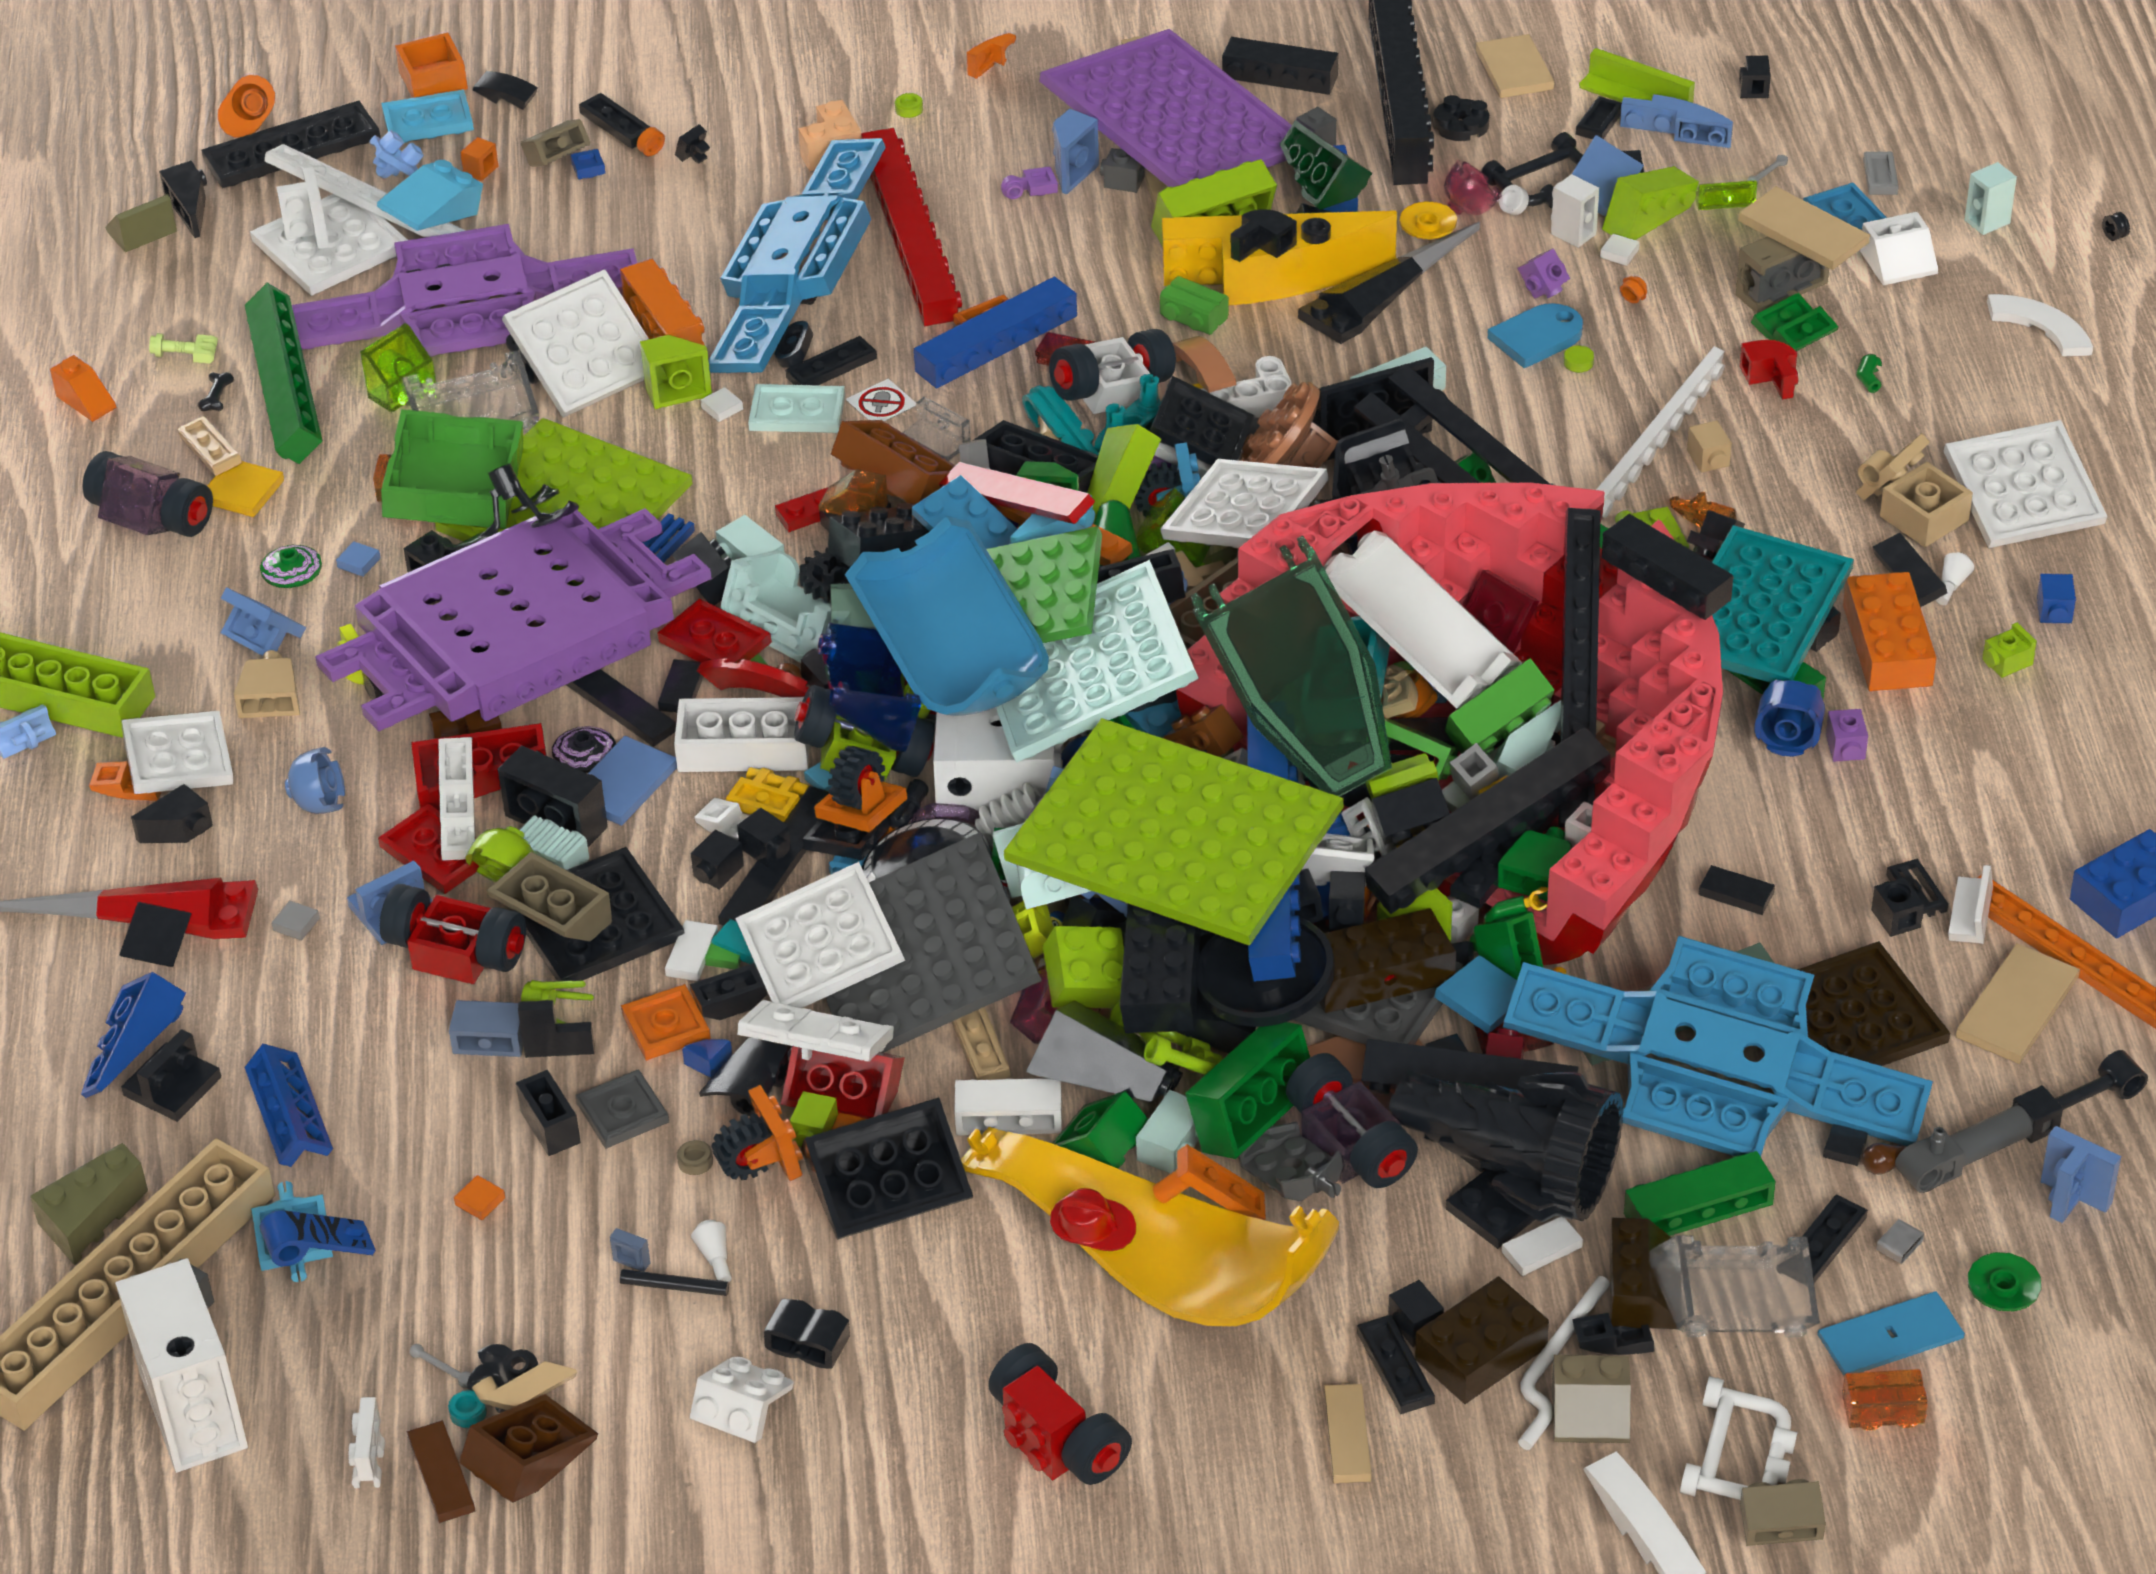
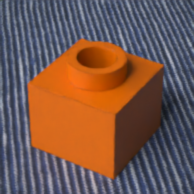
M477 137L460 152L463 172L471 174L474 179L483 181L499 167L496 144Z

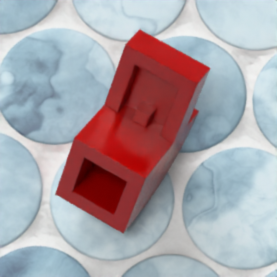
M1757 340L1742 343L1739 367L1748 384L1772 381L1782 400L1794 398V388L1799 381L1796 369L1797 352L1791 346L1776 340Z

